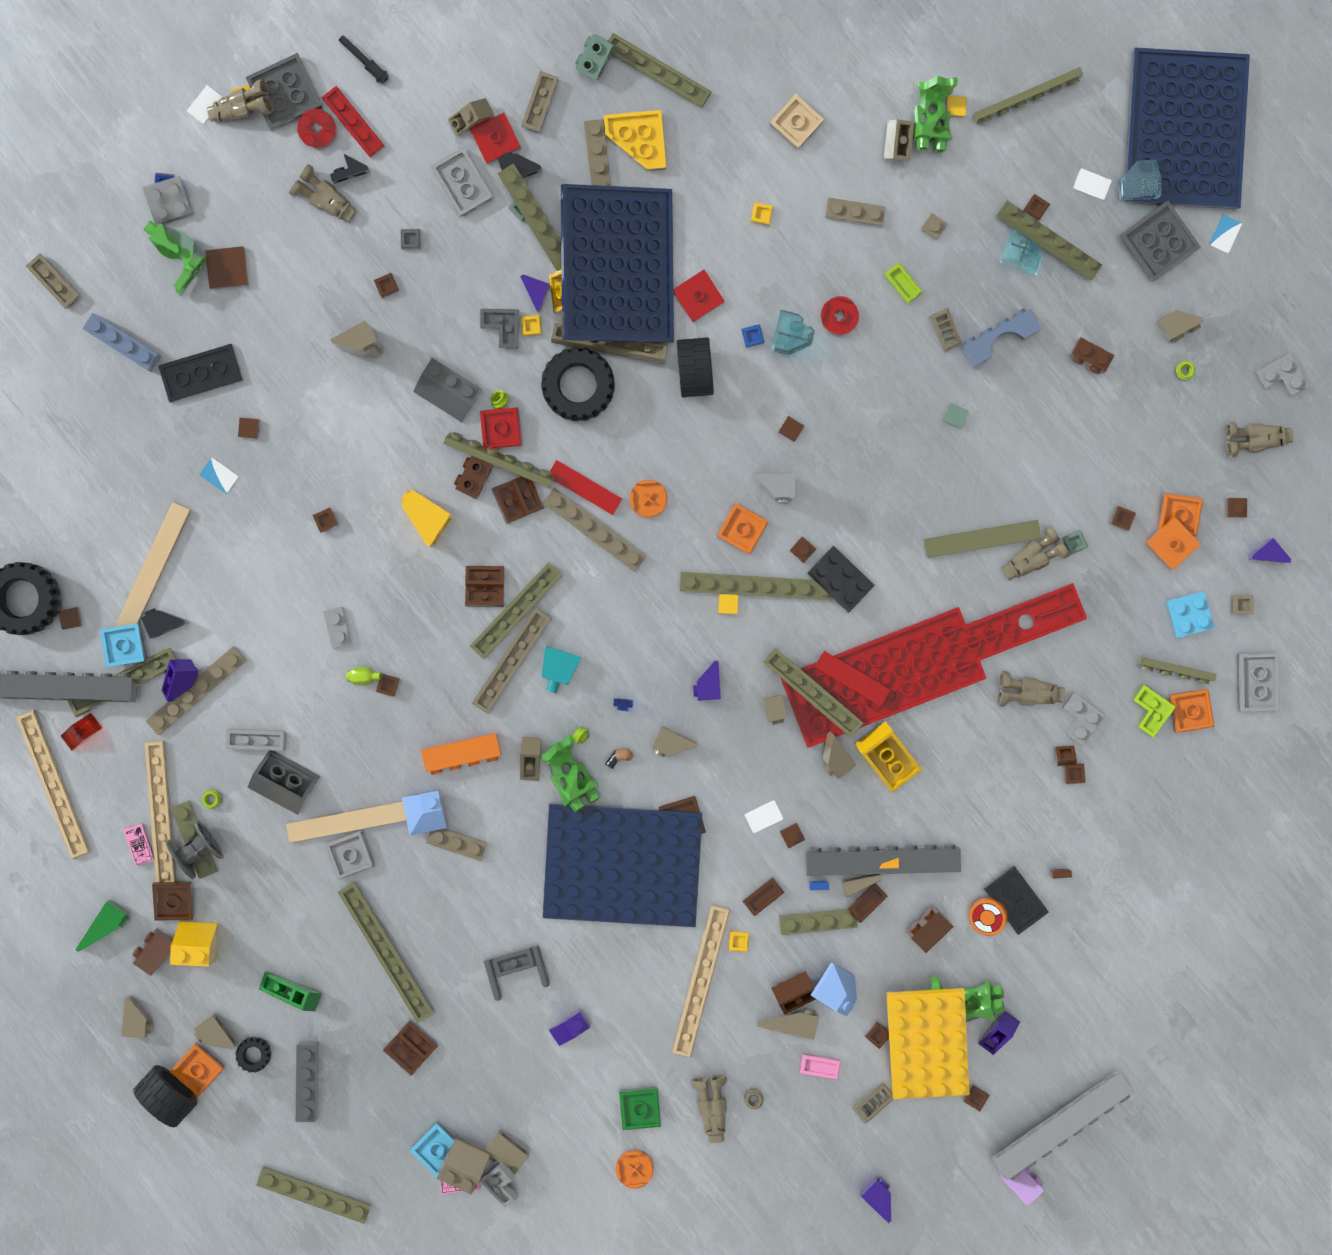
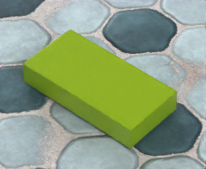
M899 262L884 274L907 305L923 293Z

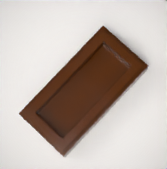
M772 877L745 898L743 903L756 916L780 897L784 891Z
M875 883L858 897L847 910L859 923H862L888 896Z

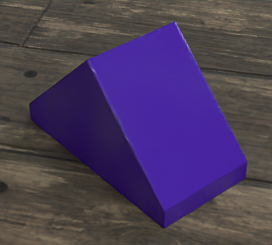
M526 275L520 276L537 313L541 312L550 284Z
M1274 538L1268 539L1251 553L1248 559L1291 563V558Z

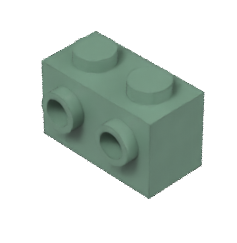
M593 34L592 37L589 36L584 44V47H586L584 53H580L575 62L577 64L576 70L595 80H599L616 45L597 34Z

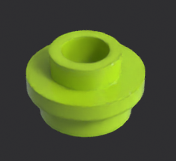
M1182 361L1176 367V374L1182 380H1189L1195 374V366L1190 361ZM1183 367L1188 368L1187 374L1182 372Z
M501 390L495 391L490 398L492 406L495 409L505 407L508 403L509 395Z
M581 726L574 733L573 738L577 745L580 743L584 744L590 736L588 728Z
M207 790L202 795V803L206 808L214 809L220 805L221 796L216 790ZM211 795L215 797V801L213 803L209 802L208 800L209 796Z

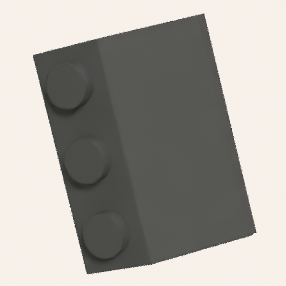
M431 358L413 392L458 421L463 422L482 389L434 358Z
M269 750L254 771L247 788L298 815L320 776Z

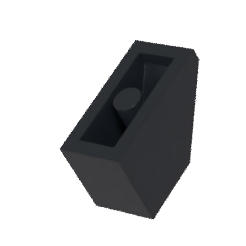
M512 152L501 155V158L498 159L501 170L514 163L522 178L542 172L541 165L517 153L512 154Z
M155 608L146 611V616L141 617L150 639L188 624V621L184 618L163 610L156 611Z

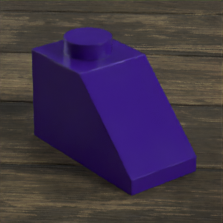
M191 659L169 660L161 689L167 702H171L193 687L195 678L198 676V669L194 666Z
M714 661L697 680V685H693L694 697H698V701L721 699L718 661Z
M580 1008L549 1029V1032L557 1044L561 1046L591 1027V1023Z
M1007 1011L1003 1012L995 1019L978 1044L994 1055L1014 1036L1020 1021Z
M875 1177L860 1192V1195L884 1220L890 1223L891 1193L888 1189L890 1185L881 1178L879 1180Z

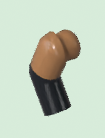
M627 748L616 749L612 752L605 765L613 769L619 760L630 761L633 758V753Z

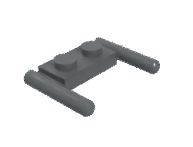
M539 945L484 961L492 993L496 1001L502 999L497 977L537 966L542 986L548 987L550 985Z

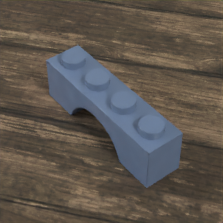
M1023 308L1014 314L1015 318L1011 320L1005 318L997 323L999 327L993 330L990 327L981 332V337L977 339L972 337L966 340L962 350L972 368L991 358V346L998 336L1013 334L1024 340L1040 331L1042 328L1032 310L1025 311Z
M95 313L91 314L83 327L85 331L150 372L153 371L161 358V355Z

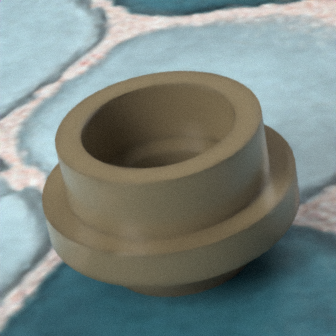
M750 1090L746 1093L744 1101L748 1108L758 1109L762 1106L764 1099L760 1091ZM756 1096L758 1100L751 1102L750 1098Z

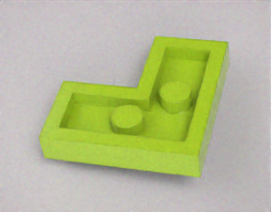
M1146 684L1143 685L1133 699L1149 711L1138 727L1153 738L1177 707Z

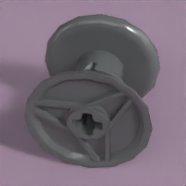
M197 819L194 821V827L198 836L192 840L188 839V843L180 848L171 840L165 841L175 862L192 880L196 878L192 863L197 859H203V855L208 851L218 859L224 858V854L217 841Z

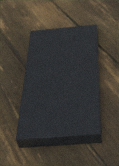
M232 344L158 365L170 403L243 381Z

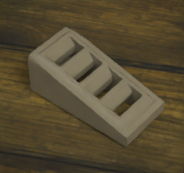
M948 308L929 317L944 352L962 345ZM946 316V320L937 322V319ZM949 323L950 327L940 330L941 326ZM952 330L953 334L943 337L942 334ZM955 337L956 341L946 345L945 341Z
M872 874L843 880L845 896L850 897L882 880L881 875Z
M882 1083L852 1109L864 1123H868L894 1100L893 1094ZM882 1091L887 1100H884L878 1092ZM874 1096L880 1101V1105L873 1099ZM868 1101L873 1105L874 1110L867 1104ZM861 1107H864L869 1114L866 1115Z

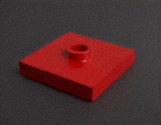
M505 113L499 114L470 129L486 164L501 158V155L514 152L521 148Z
M702 270L673 289L674 295L692 323L725 302L705 270Z
M518 407L480 411L484 447L500 448L522 445Z

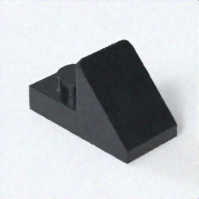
M344 154L348 168H337L333 170L334 173H331L330 177L332 182L337 184L371 172L367 165Z

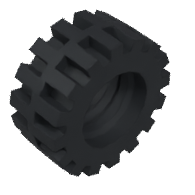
M260 1037L245 1039L239 1044L235 1053L237 1065L249 1073L261 1071L271 1059L270 1046ZM256 1047L260 1050L261 1058L258 1062L252 1063L247 1060L245 1053L248 1048Z

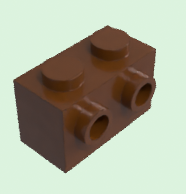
M1082 337L1077 339L1069 354V357L1073 358V362L1090 367L1089 370L1098 375L1107 371L1115 356Z
M474 456L467 457L463 464V468H465L463 474H459L454 482V485H456L455 489L477 500L494 465Z
M933 906L923 913V917L918 922H914L909 927L907 934L927 953L954 926Z
M157 928L153 932L150 931L144 938L145 943L141 947L138 946L132 953V963L150 976L153 975L170 954L173 941L172 938Z
M806 971L771 988L784 1015L816 1000V998L811 996L814 987Z

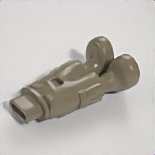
M264 79L257 80L249 90L246 91L242 88L215 101L212 106L207 107L210 121L218 120L221 122L234 118L242 119L250 116L253 110H260L266 115L273 113V104L265 96L269 94L267 82ZM262 96V97L257 98L256 100H253V101L249 102L250 98H252V97Z
M308 164L302 171L300 179L314 186L317 191L314 192L303 182L297 180L290 189L289 194L294 197L304 195L310 198L309 203L317 209L324 210L339 219L343 218L349 222L356 209L350 205L351 202L340 194L327 180L320 181L316 178L313 166Z
M1228 422L1226 425L1225 433L1227 439L1248 437V440L1226 442L1227 453L1230 458L1237 457L1239 451L1243 449H1248L1250 453L1284 446L1285 443H1293L1292 428L1259 423L1248 424L1246 428L1237 427L1235 422Z
M1052 525L1047 527L1044 539L1039 543L1033 540L1021 552L1016 554L1011 561L1009 560L1007 565L1002 567L1009 581L1015 577L1020 578V576L1048 566L1049 560L1054 557L1067 558L1070 556L1062 542L1055 545L1049 551L1042 552L1043 549L1060 540Z
M1002 671L1000 674L999 683L1001 688L1021 689L1020 693L1000 690L997 700L1000 707H1004L1012 701H1019L1020 705L1024 706L1064 702V687H1057V684L1038 681V679L1023 677L1021 681L1016 680L1007 671Z
M716 1075L710 1078L713 1099L709 1098L708 1079L706 1077H698L691 1080L692 1087L698 1090L701 1097L697 1102L698 1110L702 1117L703 1126L706 1131L705 1134L708 1135L709 1143L724 1141L723 1133L726 1132L725 1113L727 1108L726 1098L721 1096V1090L727 1083L726 1075Z

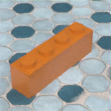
M497 733L421 750L425 771L431 772V775L442 773V769L448 767L450 771L460 769L461 765L468 763L469 767L479 765V761L487 759V762L497 761L498 756L502 755Z

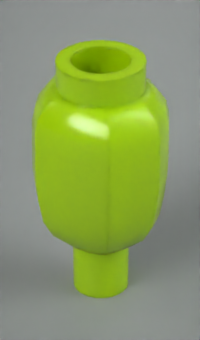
M354 667L346 673L347 682H351L354 685H369L374 680H381L382 678L381 672H373L369 667Z

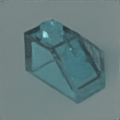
M1157 159L1137 160L1119 180L1120 200L1157 199L1162 195L1161 174Z
M1011 227L999 262L1036 275L1042 258L1036 243Z
M780 310L770 350L790 355L812 345L815 330L811 326L807 327L803 323L804 319L799 314Z

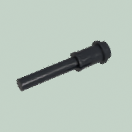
M342 35L338 41L365 65L364 69L376 78V82L381 84L386 82L389 78L388 71H384L374 60L370 61L354 44Z

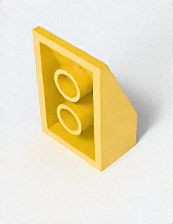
M886 721L855 744L891 793L922 771L921 767Z

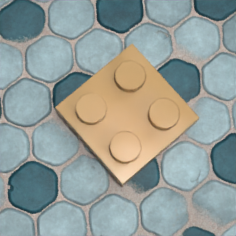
M795 94L770 121V124L799 149L824 119Z

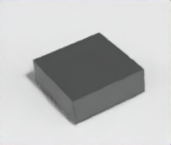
M401 229V249H421L420 229Z

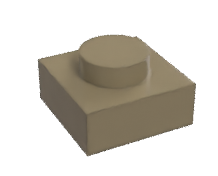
M932 213L921 230L937 240L947 226V223Z
M1233 595V614H1254L1253 595Z

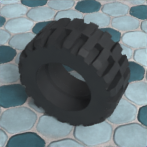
M573 347L571 349L566 348L559 354L556 353L550 362L548 361L542 373L541 389L545 401L554 413L566 420L578 422L595 418L607 409L613 398L615 382L612 369L605 358L589 348ZM572 367H585L595 376V392L584 402L570 401L561 392V377Z
M26 562L9 563L0 568V630H4L8 634L31 635L41 632L45 629L44 627L49 626L53 622V617H56L58 614L57 607L61 605V600L58 598V595H61L60 589L56 587L57 581L52 579L51 573L48 570L42 569L43 567ZM17 581L30 582L38 592V605L35 611L25 617L12 614L6 605L7 590Z

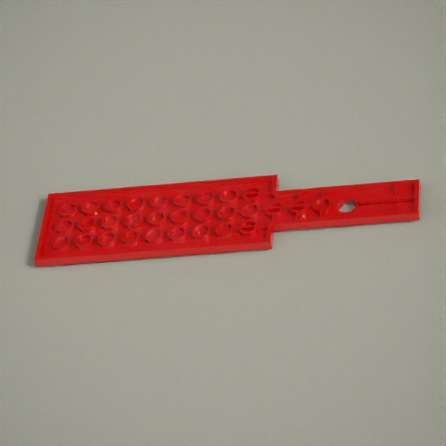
M1074 583L969 624H965L960 608L957 607L834 655V657L890 689L881 706L814 667L816 663L800 669L863 722L861 727L987 679L980 660L1086 620L1087 617ZM1024 614H1028L1033 618V625L1027 630L1019 626V618ZM781 678L807 748L825 742L827 733L830 731L835 737L845 734L844 731Z

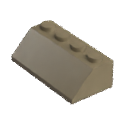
M366 321L331 339L332 343L339 349L366 358H375L382 354L381 350L384 349L374 329Z

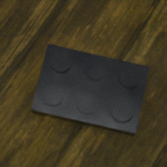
M832 546L807 573L848 613L875 586L835 546Z
M1012 866L983 888L990 898L1003 904L1007 910V921L1018 935L1049 913L1015 866Z

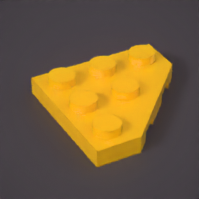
M661 110L604 115L605 135L646 170L666 169Z

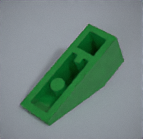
M111 900L106 901L75 950L79 952L119 929V927L123 928L129 919L127 918L129 912Z
M269 972L264 973L258 989L302 1011L315 1012L321 997V993L307 986Z

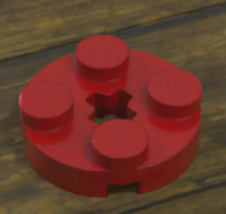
M313 108L304 112L300 117L297 131L300 139L307 146L320 148L328 145L333 140L336 133V125L333 117L328 112L319 108ZM314 123H318V126H322V129L319 130V133H315V131L311 130V128L314 127Z
M837 296L824 304L820 318L823 327L828 332L834 335H844L850 333L856 327L859 320V311L851 299ZM843 311L842 314L845 315V319L837 321V317L834 314Z

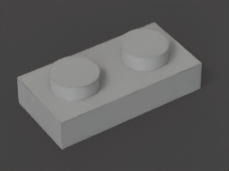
M343 607L323 611L332 649L352 644Z

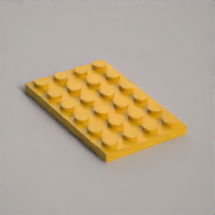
M964 988L886 992L893 1099L970 1095Z

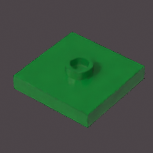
M658 1088L619 1091L623 1130L661 1127Z

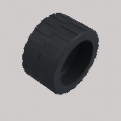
M709 338L677 340L681 397L713 395L714 387Z
M154 1065L133 1089L136 1099L152 1116L173 1128L177 1127L198 1103L194 1093L170 1073L168 1069L160 1065Z

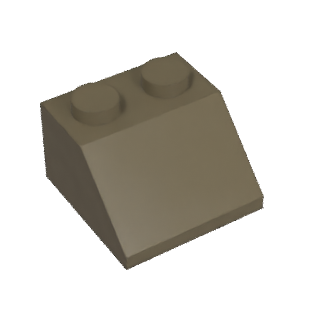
M455 1137L439 1167L437 1179L472 1195L482 1176L490 1153Z

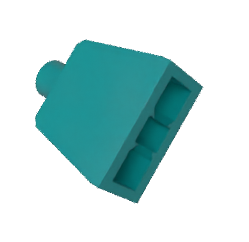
M546 646L542 677L549 679L546 691L557 694L560 683L568 685L581 657Z

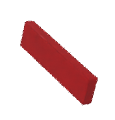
M337 86L321 97L370 158L385 146Z
M558 460L555 461L550 470L552 475L556 476L555 482L611 515L615 513L622 501V498Z
M823 651L814 666L816 669L879 706L882 705L890 692L889 688L826 651Z

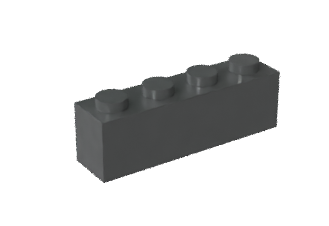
M299 1042L296 1045L295 1122H315L318 1118L319 1042Z

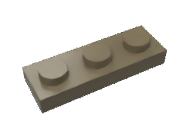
M542 71L539 72L521 125L522 127L540 133L558 77Z
M828 198L825 218L883 226L886 206Z
M39 253L26 265L30 272L65 309L80 297L42 254Z
M448 829L430 831L426 844L481 861L487 842Z

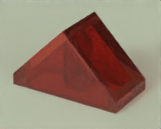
M90 713L72 724L61 737L70 750L73 751L103 729V727L94 715Z

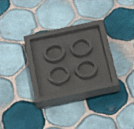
M298 53L246 77L250 88L260 79H264L268 84L269 94L265 96L271 100L274 112L269 115L262 114L270 130L301 117L309 109L322 107V103Z
M1168 200L1120 234L1153 282L1201 248Z

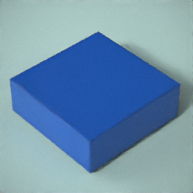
M760 324L741 329L746 348L765 343Z
M810 881L809 889L829 890V882Z

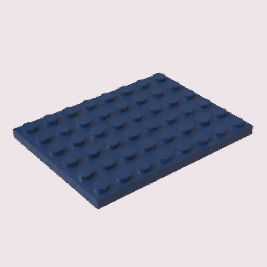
M1134 48L1124 202L1163 204L1168 200L1171 205L1241 208L1250 54Z
M578 184L561 185L562 340L674 342L672 189Z
M549 803L543 918L696 927L702 812L585 805L584 808L575 813L570 805L565 807L563 804Z

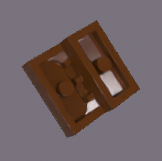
M521 476L492 488L506 524L544 509L532 480Z
M466 566L465 607H504V566Z
M409 1021L382 1051L412 1076L438 1046Z

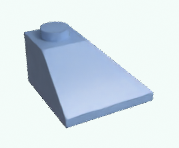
M440 790L402 798L409 835L447 828Z
M831 963L811 996L833 1010L847 1016L857 1001L855 975Z

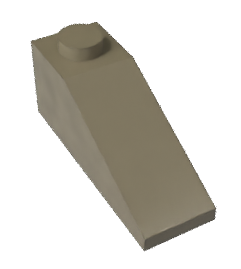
M804 1008V1011L798 1010L786 1015L782 1014L758 1020L757 1026L814 1039L819 1015L815 1014V1010Z

